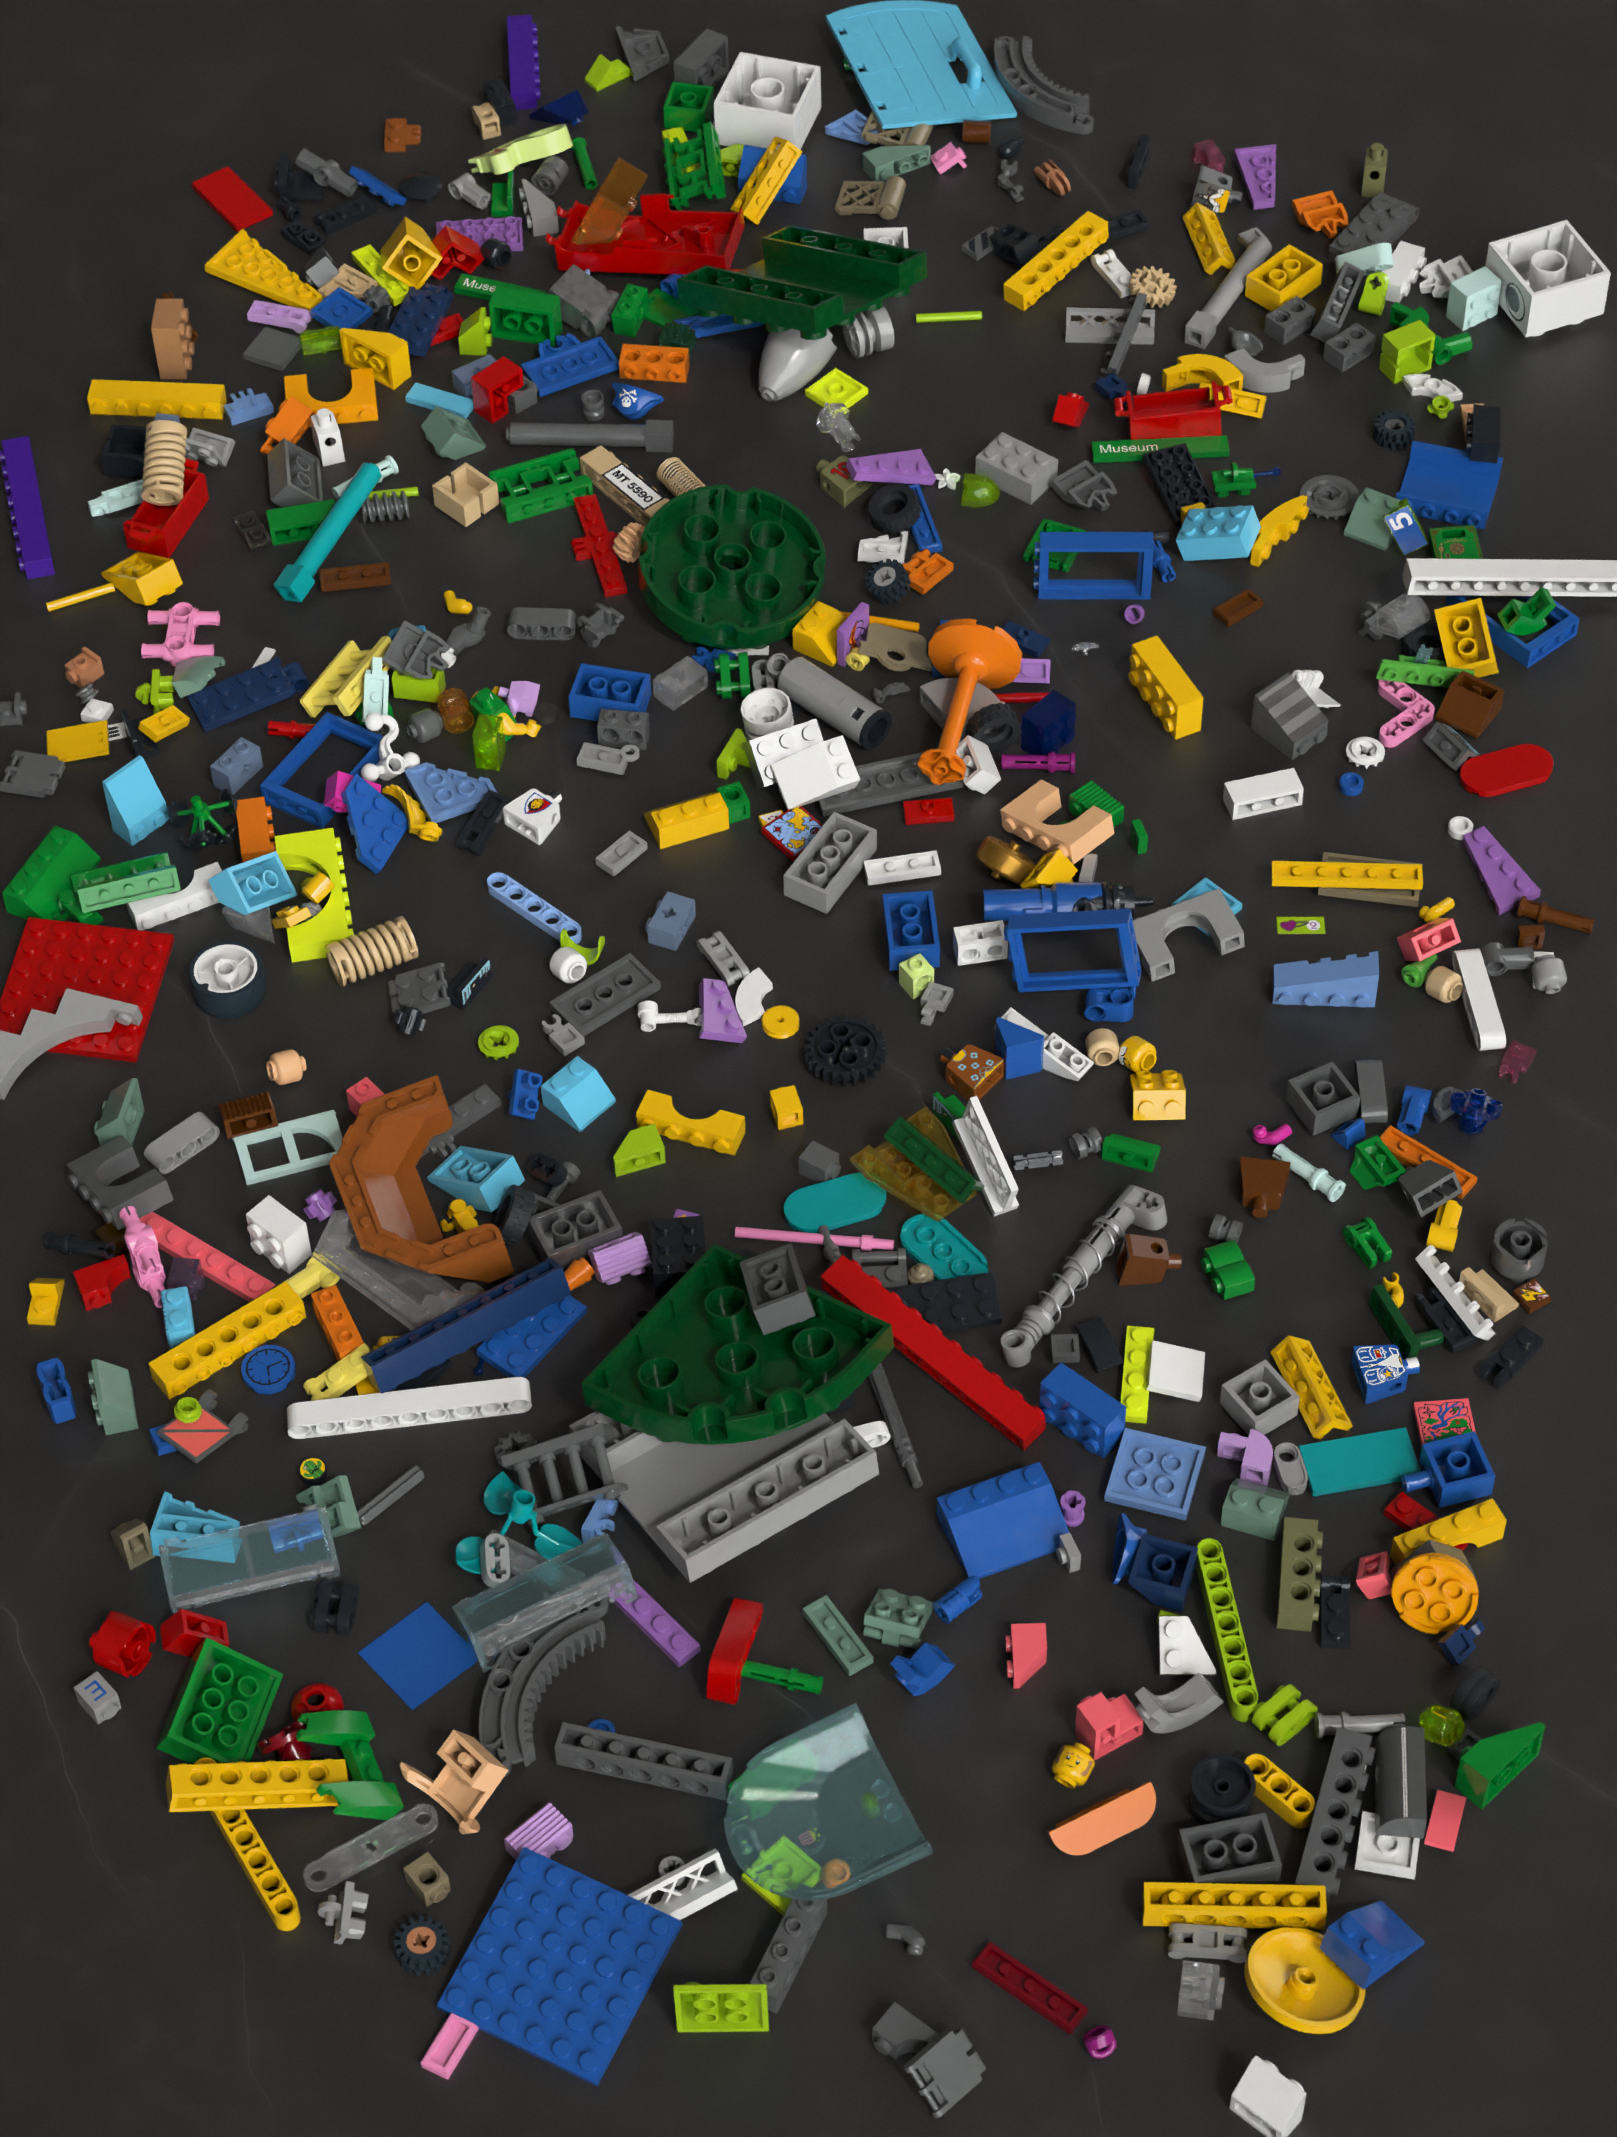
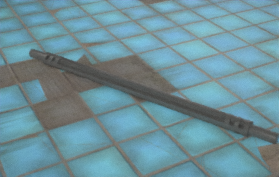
M823 1225L818 1228V1232L824 1236L823 1253L830 1267L841 1256L838 1245L834 1244L830 1238L831 1234L828 1226ZM880 1363L869 1377L901 1464L906 1468L913 1488H920L923 1486V1481L916 1465L918 1459L882 1363Z

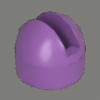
M1134 604L1126 608L1124 615L1129 623L1136 624L1143 620L1145 612L1140 605ZM1133 608L1136 609L1138 615L1140 616L1139 619H1138V617H1137L1135 611L1133 610Z

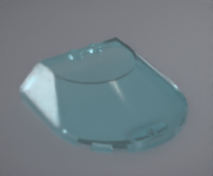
M856 1703L763 1749L746 1764V1771L739 1780L735 1779L727 1798L728 1808L724 1824L727 1842L733 1857L752 1881L782 1897L797 1900H823L841 1896L933 1854L930 1843L926 1841L886 1767Z

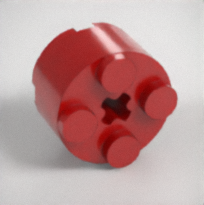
M111 1611L99 1631L94 1632L90 1638L89 1646L93 1648L94 1662L99 1667L129 1678L128 1676L131 1675L135 1677L144 1670L151 1659L152 1652L149 1651L151 1642L155 1644L156 1633L151 1624L121 1612Z

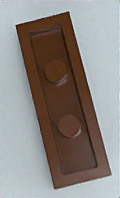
M389 562L319 569L322 592L391 585Z

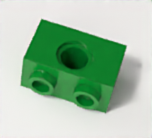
M631 284L626 285L611 315L615 334L635 338L650 308L648 288Z

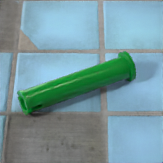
M577 137L572 140L573 146L570 148L574 151L585 188L593 190L598 186V182L586 150L587 144L584 138Z

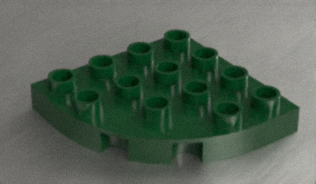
M714 1244L581 1382L585 1405L630 1428L655 1436L662 1442L676 1441L705 1445L734 1444L775 1436L795 1429L824 1413L837 1409L841 1402L863 1383L894 1348L892 1325L806 1286L816 1316L784 1327L779 1331L763 1335L753 1312L740 1262L747 1260V1258Z

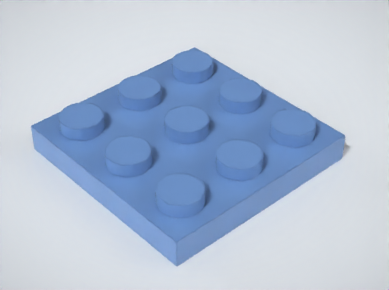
M1125 1428L1105 1492L1104 1501L1186 1521L1206 1447Z

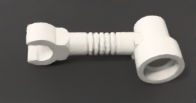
M643 1001L638 1004V1017L640 1018L641 1030L650 1032L656 1029V1024L687 1022L688 1024L701 1026V1023H699L701 1008H695L687 1012L665 1014L658 1013V1005L653 1001Z

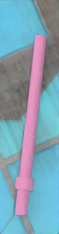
M745 1227L735 1228V1237L822 1245L824 1236L818 1233ZM830 1235L834 1244L838 1246L858 1247L862 1251L894 1249V1240L873 1238V1235H862V1237Z

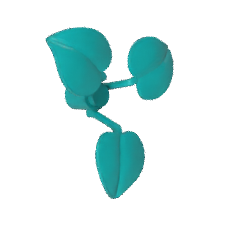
M503 1471L489 1483L483 1497L485 1507L493 1514L503 1515L507 1513L508 1515L499 1533L500 1535H505L512 1521L522 1524L531 1519L533 1534L538 1537L535 1540L534 1547L544 1558L551 1561H564L581 1554L585 1550L584 1544L561 1526L545 1524L539 1531L536 1521L537 1512L533 1511L536 1500L535 1496L530 1491L522 1490ZM471 1536L460 1541L455 1551V1562L468 1572L481 1574L480 1545L485 1539ZM492 1544L491 1546H489V1547H493V1548H494V1551H495V1554H496L497 1551L495 1550L496 1548L494 1547V1544Z

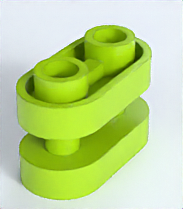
M1292 1684L1287 1686L1281 1685L1274 1692L1271 1699L1266 1703L1260 1702L1253 1709L1252 1723L1261 1731L1270 1727L1269 1739L1277 1746H1281L1311 1722L1318 1708L1309 1699L1299 1703L1298 1700L1300 1699L1301 1692Z

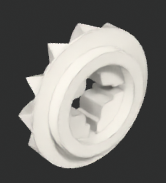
M1358 737L1351 740L1346 747V756H1348L1349 762H1355L1356 767L1364 765L1367 769L1369 765L1376 767L1378 762H1383L1385 755L1384 746L1374 738Z

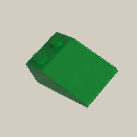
M1539 1722L1481 1739L1473 1747L1467 1746L1458 1758L1460 1764L1455 1772L1457 1775L1455 1788L1482 1810L1539 1755L1546 1725Z

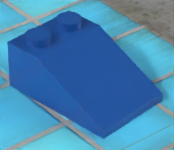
M1379 1901L1350 1911L1331 1924L1326 1930L1320 1949L1364 1990L1422 1947L1425 1941L1383 1901Z

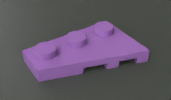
M703 978L699 984V1005L701 1006L699 1038L743 1043L747 1035L725 981Z

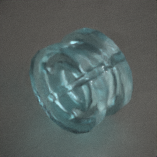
M1422 644L1414 663L1427 665L1434 648L1428 649L1425 647V644Z

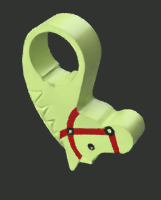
M559 124L524 135L490 152L471 158L468 162L477 164V167L471 169L472 173L493 172L495 175L515 169L514 167L521 163L565 151L572 147L573 144L566 124Z

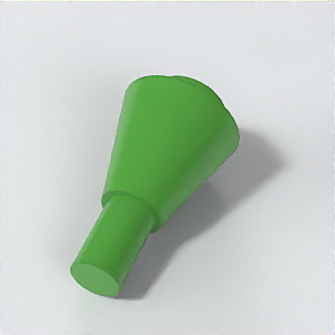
M1434 954L1422 961H1416L1403 967L1402 978L1412 987H1420L1431 965L1438 959L1437 955Z

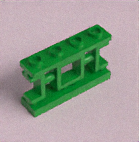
M711 121L703 124L704 131L701 128L698 129L697 138L681 143L678 137L673 138V142L669 138L664 139L665 147L662 150L666 159L664 167L668 175L666 184L670 190L668 195H674L673 199L668 198L670 205L675 206L677 211H683L682 205L685 208L689 207V198L703 193L706 194L708 199L713 198V194L718 199L726 197L719 135ZM701 162L700 169L685 174L686 167Z
M573 448L488 473L489 478L497 483L498 493L505 491L507 497L500 499L501 509L504 511L507 523L574 505L573 498L593 494V484L587 474L575 477L573 471L580 470L579 459L576 457V452ZM548 479L550 485L532 489L530 485Z

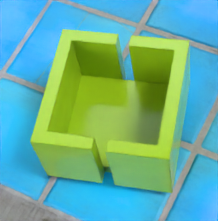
M1421 320L1384 334L1381 348L1383 353L1380 356L1379 369L1394 384L1401 382L1405 375L1420 374L1430 370L1433 358L1431 351L1434 350L1435 334Z

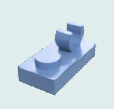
M604 1498L596 1500L581 1527L584 1544L592 1546L596 1538L602 1543H608V1534L601 1531L604 1529L615 1530L614 1522L608 1518L616 1513L618 1500L605 1501Z

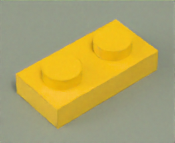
M171 705L140 721L138 729L156 743L188 726L190 718L177 707Z
M295 905L290 908V906H287L277 911V917L271 921L275 929L289 928L307 919L311 914L307 907L298 908Z

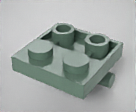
M879 1588L865 1613L863 1624L866 1626L863 1636L882 1640V1643L898 1648L902 1645L919 1650L921 1645V1638L919 1637L932 1613V1604L934 1602L927 1601L920 1596L900 1594L893 1589Z

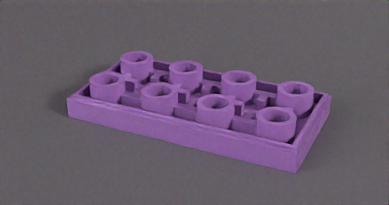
M509 216L497 219L444 220L436 222V236L445 226H448L477 242L480 249L486 240L496 238L507 243L511 248V252L523 251L522 217Z

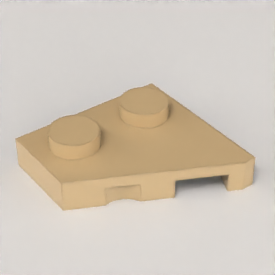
M344 263L338 269L339 274L317 291L323 298H326L338 287H341L357 299L364 301L366 299L363 297L365 291L370 289L372 285L376 287L378 284L376 280Z

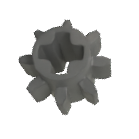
M372 285L363 294V297L366 298L364 303L373 309V313H380L383 305L391 304L387 300L390 297L388 291L381 286L375 287Z

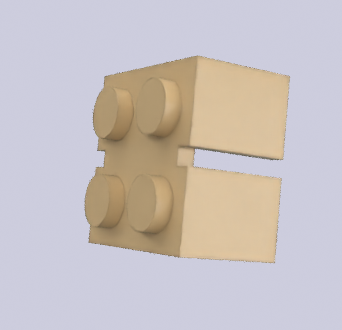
M464 463L451 472V477L447 475L432 485L435 506L465 527L480 518L481 512L486 514L499 504L497 483L468 463Z

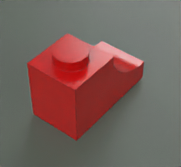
M124 1254L73 1272L76 1286L86 1311L112 1303L111 1295L114 1289L123 1281L131 1278Z

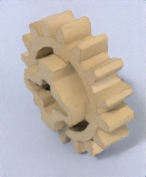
M1143 266L1142 270L1137 268L1135 273H1132L1128 288L1131 289L1130 294L1136 295V297L1138 292L1146 294V304L1149 303L1151 308H1154L1155 304L1162 308L1163 303L1169 305L1170 300H1173L1177 286L1173 285L1174 279H1169L1170 274H1163L1161 268L1156 271L1154 266H1151V269Z

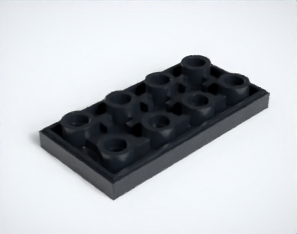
M1185 443L1143 454L1142 460L1176 527L1182 526V507L1200 502L1205 505V508L1217 507Z

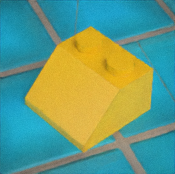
M817 601L792 629L793 650L833 667L837 663V629L846 619L838 609Z

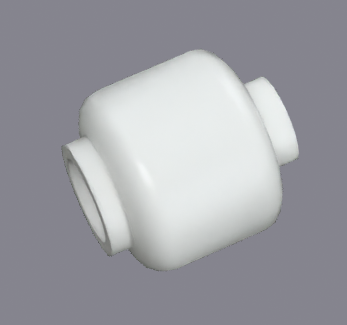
M562 947L552 955L550 970L563 982L572 984L579 981L585 975L587 961L583 955L573 948Z

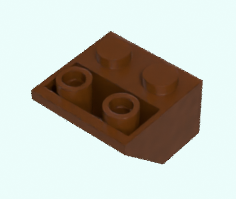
M1462 670L1450 684L1435 719L1478 739L1501 711L1504 689Z

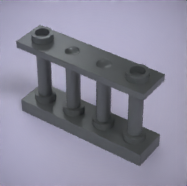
M600 1423L501 1456L503 1467L514 1469V1472H518L522 1490L530 1491L534 1496L535 1493L528 1469L531 1468V1463L539 1461L540 1464H543L553 1504L538 1508L537 1501L535 1500L533 1511L537 1512V1524L544 1522V1517L601 1498H604L605 1501L613 1500L621 1496L620 1492L629 1490L627 1484L614 1483L604 1444L607 1438L614 1436L612 1425ZM588 1444L594 1448L604 1486L590 1492L579 1455L580 1447ZM561 1453L568 1455L578 1492L577 1496L565 1500L562 1496L554 1465L555 1455ZM531 1519L526 1521L529 1526L532 1525Z

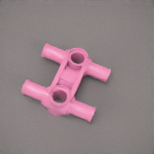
M186 602L174 605L169 611L148 610L149 625H168L163 644L142 643V658H163L164 661L176 667V664L183 660L202 656H214L213 644H194L196 628L199 625H220V612L199 611V609L192 607L191 604Z
M127 1206L130 1214L128 1215L126 1209L123 1208L119 1212V1216L126 1227L124 1238L130 1253L135 1279L140 1289L143 1288L149 1291L154 1305L162 1308L160 1300L161 1292L166 1290L163 1285L166 1276L160 1260L155 1234L150 1225L147 1226L140 1221L135 1207Z

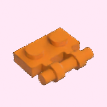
M928 549L916 552L908 563L902 564L911 580L909 586L923 595L954 570V563L935 553L929 557L931 554Z

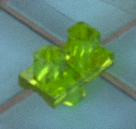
M328 326L323 329L307 330L300 333L304 356L321 352L324 355L327 354V351L342 349L339 326Z

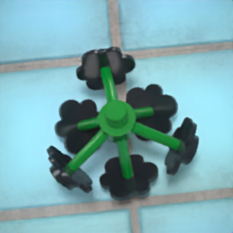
M227 788L223 789V794L221 795L222 802L208 806L205 802L201 801L200 796L196 795L191 798L193 805L191 809H188L186 802H180L179 800H174L172 805L168 806L167 813L170 816V823L176 824L179 828L185 827L190 814H193L194 820L191 834L185 833L177 839L180 843H183L185 848L197 850L214 843L219 845L223 842L226 844L234 837L233 831L236 829V826L231 823L223 829L219 821L223 818V814L218 812V808L223 807L225 813H228L230 817L234 816V813L237 811V799L233 794H230ZM209 829L218 830L220 833L217 836V834L211 833Z

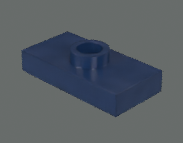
M1009 621L1003 627V630L1016 640L1022 652L1038 658L1050 644V638L1012 621Z

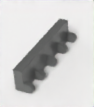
M1138 292L1136 298H1129L1128 303L1133 305L1130 314H1123L1121 318L1126 324L1122 333H1115L1114 339L1118 341L1114 352H1107L1106 357L1111 359L1108 369H1100V375L1105 377L1114 373L1118 376L1145 310L1146 294Z

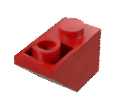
M1067 392L1066 396L1059 394L1052 421L1079 428L1090 403L1085 402L1084 397L1070 392Z

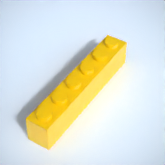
M92 379L87 396L90 414L155 417L157 413L179 415V418L223 419L224 405L227 403L223 384Z

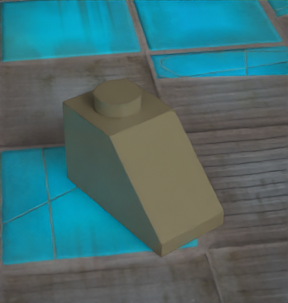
M135 1518L120 1524L116 1529L110 1531L115 1548L130 1570L155 1557L152 1551L148 1528L144 1522Z

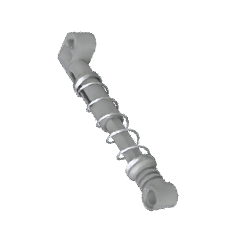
M1128 1185L1106 1214L1099 1216L1093 1222V1230L1085 1240L1080 1239L1079 1248L1071 1257L1067 1256L1065 1258L1067 1263L1063 1267V1274H1052V1278L1056 1282L1048 1293L1041 1290L1038 1292L1042 1299L1038 1306L1028 1305L1024 1309L1022 1320L1013 1330H1009L1002 1335L1001 1346L1007 1365L1017 1368L1026 1365L1030 1361L1031 1350L1043 1335H1048L1055 1328V1324L1061 1320L1060 1308H1068L1073 1305L1075 1301L1074 1291L1084 1290L1088 1286L1090 1275L1097 1273L1101 1269L1102 1260L1113 1254L1115 1245H1119L1123 1241L1125 1231L1130 1224L1151 1231L1159 1230L1166 1225L1167 1213L1165 1202L1161 1195L1135 1185ZM1085 1283V1285L1082 1288L1075 1289L1078 1285H1082ZM1072 1293V1302L1069 1305L1062 1306ZM1059 1310V1318L1054 1322L1052 1317Z

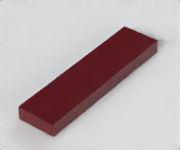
M990 1941L972 1962V1969L1069 2035L1074 2032L1088 2014V2007Z

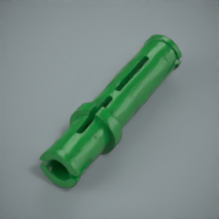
M746 1660L741 1675L742 1677L785 1686L790 1691L798 1689L817 1695L821 1692L823 1685V1676L799 1672V1669L794 1667L790 1670L751 1660Z

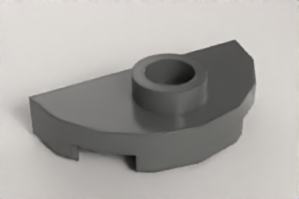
M1453 1086L1443 1088L1433 1099L1431 1106L1433 1116L1440 1123L1474 1102L1476 1096L1466 1089L1461 1091L1453 1089Z

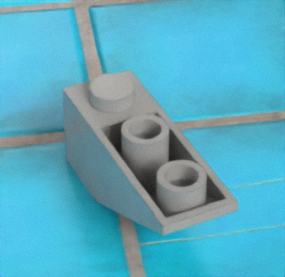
M521 179L522 188L519 189V197L522 202L524 215H527V228H532L534 237L547 235V233H559L558 215L554 202L527 180Z

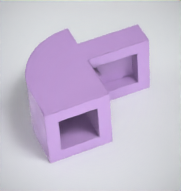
M1250 1429L1249 1437H1243L1236 1433L1221 1432L1217 1456L1242 1461L1240 1479L1267 1486L1273 1457V1448L1267 1437L1254 1429Z

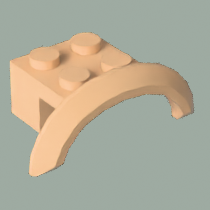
M453 1729L437 1752L447 1764L435 1781L403 1762L400 1763V1769L404 1778L409 1783L424 1791L452 1815L459 1824V1832L461 1834L477 1833L480 1830V1825L475 1819L476 1815L509 1770L474 1737Z

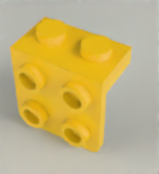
M1141 1070L1137 1071L1136 1074L1130 1075L1133 1092V1120L1185 1119L1186 1089L1182 1074L1174 1070H1164L1162 1073H1151L1150 1071Z

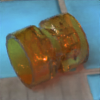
M458 688L443 691L437 698V706L444 727L448 732L455 734L469 730L474 724V715L469 706L466 693Z

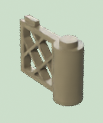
M872 110L861 138L873 144L880 143L887 146L926 145L933 125L918 124L912 127L892 128V130L885 131L876 120ZM877 129L879 133L874 134L868 131ZM897 135L900 141L893 140L890 137Z
M890 176L886 181H843L835 211L839 215L867 213L878 214L887 220L894 219L898 214L906 183L899 176ZM848 189H857L852 193L847 191ZM871 189H878L871 194L868 192ZM862 194L865 196L864 198H862V199H860V200H857V199H856V197H858V196H860V195H862ZM849 201L852 202L850 205H843ZM870 201L874 203L873 206H864V204Z

